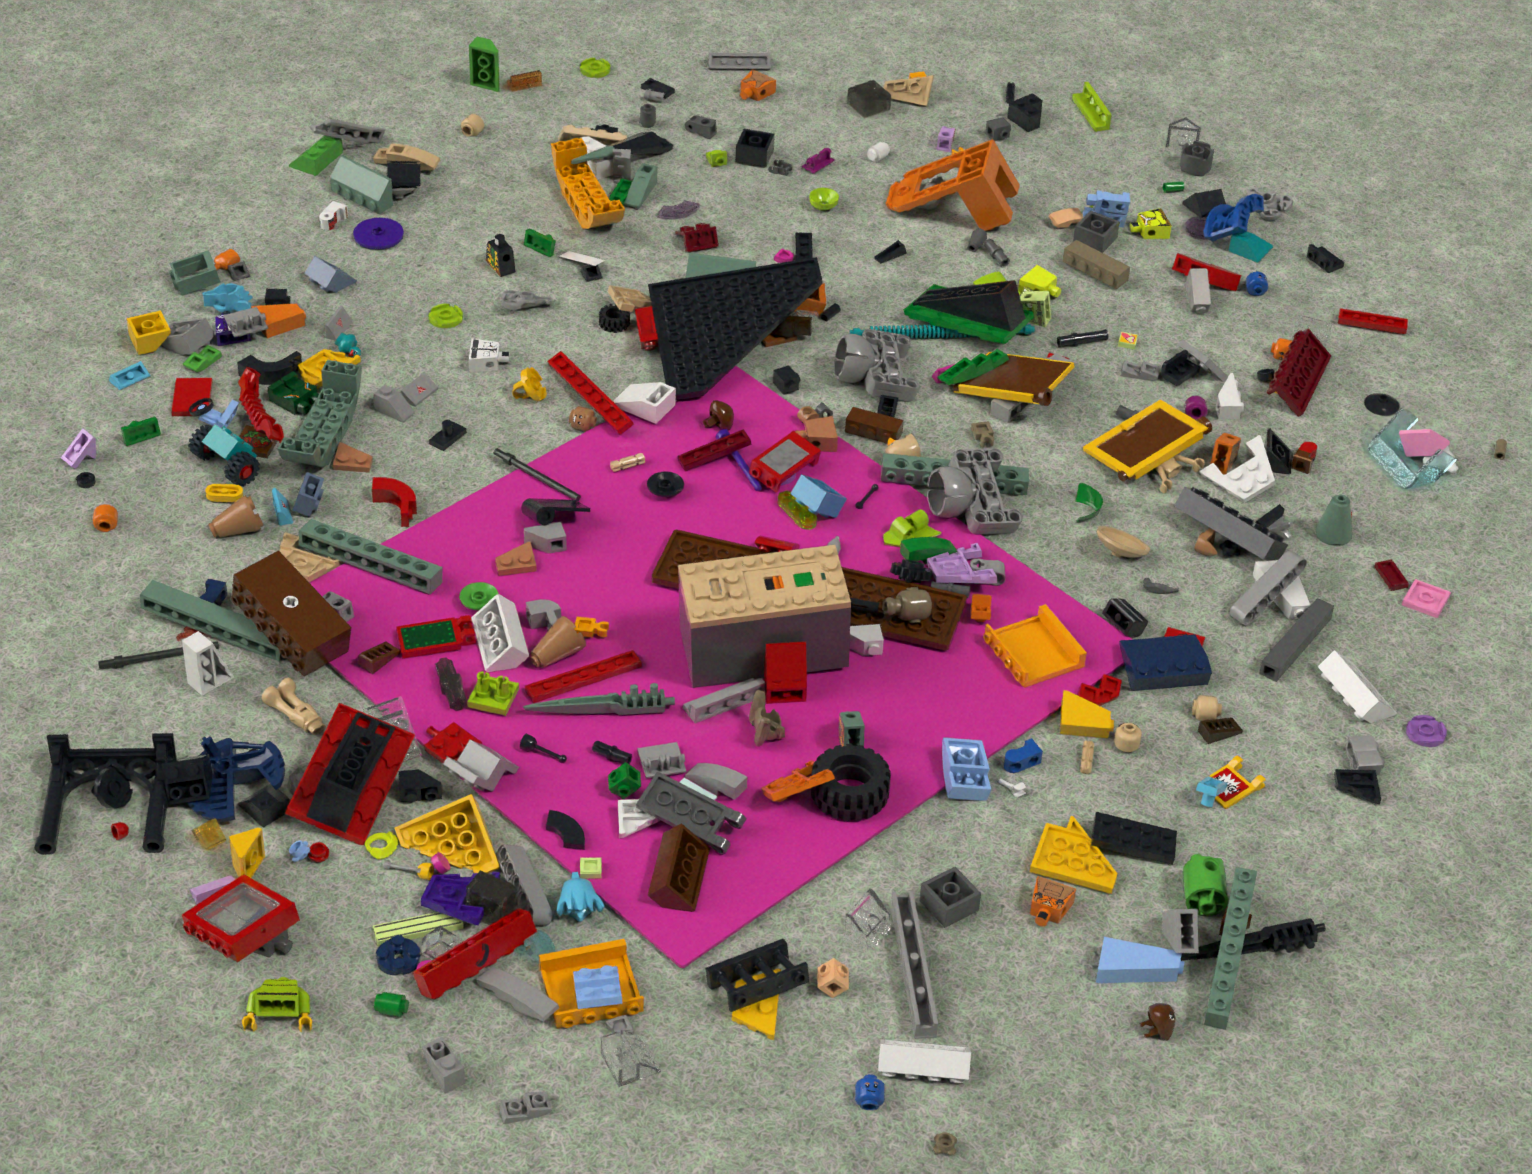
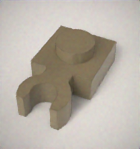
M989 421L971 424L972 433L975 440H980V446L983 448L987 442L992 447L994 445V432Z

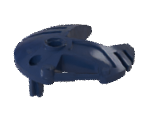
M211 736L208 738L203 737L201 745L204 751L198 756L207 754L210 756L213 773L211 796L209 799L187 803L195 814L201 815L206 820L215 822L235 820V784L249 783L266 778L276 791L281 787L285 776V762L280 750L271 741H266L264 744H252L225 738L214 743ZM236 749H259L236 754Z

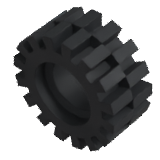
M609 304V307L606 305L599 311V325L604 331L608 329L610 333L611 331L617 333L618 330L623 332V330L630 326V311L620 310L616 304L615 306Z

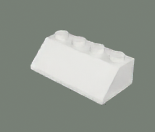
M500 594L495 595L471 617L484 668L487 672L517 668L529 657L515 603Z
M1334 650L1318 666L1323 672L1321 676L1328 683L1332 682V689L1338 695L1342 694L1344 696V703L1356 710L1354 714L1361 721L1365 719L1369 723H1373L1397 714L1356 665Z
M880 1039L878 1071L882 1072L884 1076L895 1077L896 1073L905 1074L906 1078L918 1079L919 1075L928 1076L927 1079L933 1081H941V1077L950 1078V1082L964 1083V1079L969 1080L971 1050L970 1047Z

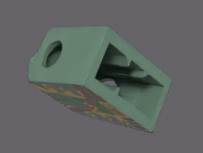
M859 711L839 713V740L841 746H846V744L864 746L865 725ZM853 738L855 742L849 743V739Z

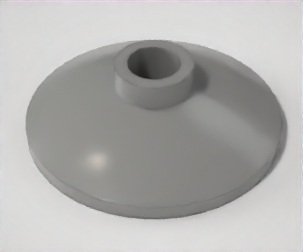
M392 188V195L394 199L403 198L404 194L412 192L415 188Z

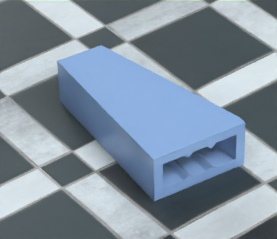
M1104 937L1096 983L1177 982L1178 974H1183L1185 961H1180L1182 953H1176L1174 950Z

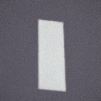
M570 251L559 256L594 266L605 261Z

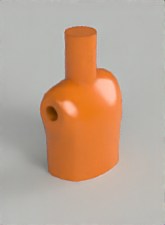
M233 249L220 253L214 259L216 270L220 268L227 270L228 265L240 262L238 253Z

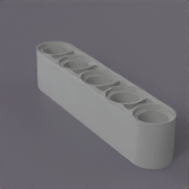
M1291 550L1287 551L1233 604L1229 612L1230 616L1245 626L1251 624L1304 571L1307 560Z
M501 844L497 850V859L518 908L529 911L535 925H549L552 920V910L524 848L517 845Z

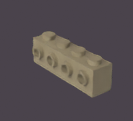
M1078 240L1064 248V263L1115 289H1118L1129 280L1130 267Z

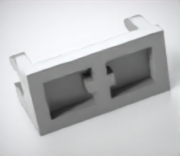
M613 149V178L631 181V149ZM614 180V183L618 184L620 180Z

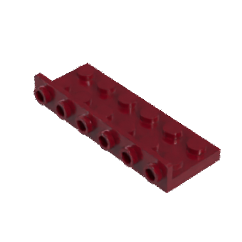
M1309 328L1294 334V339L1289 344V349L1284 354V358L1280 362L1278 370L1274 373V378L1269 383V388L1266 392L1268 395L1277 392L1279 397L1286 402L1290 410L1298 417L1304 414L1331 358V354Z

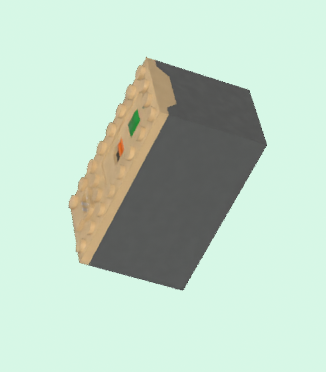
M836 545L678 565L680 632L693 688L746 681L751 678H764L766 644L806 642L807 672L849 667L851 600Z

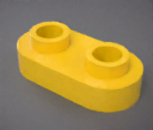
M211 484L206 487L205 493L206 498L210 501L236 502L243 497V488L235 484Z

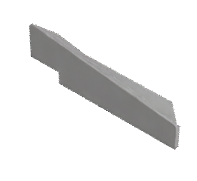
M330 118L318 125L309 126L315 134L368 144L369 141L380 143L385 132V128L369 127Z

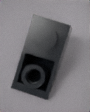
M419 769L398 771L400 802L412 803L415 801L442 799V786L438 780Z

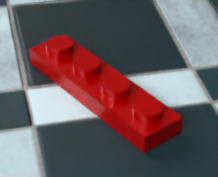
M1340 308L1338 324L1406 334L1408 319Z

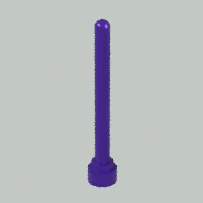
M727 429L720 430L716 434V439L718 440L730 435ZM738 451L732 452L731 455L756 491H760L762 489L761 484L749 474L750 468Z

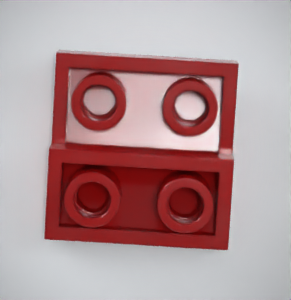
M761 535L755 540L759 550L768 553L770 550L782 552L798 550L800 548V545L797 543Z

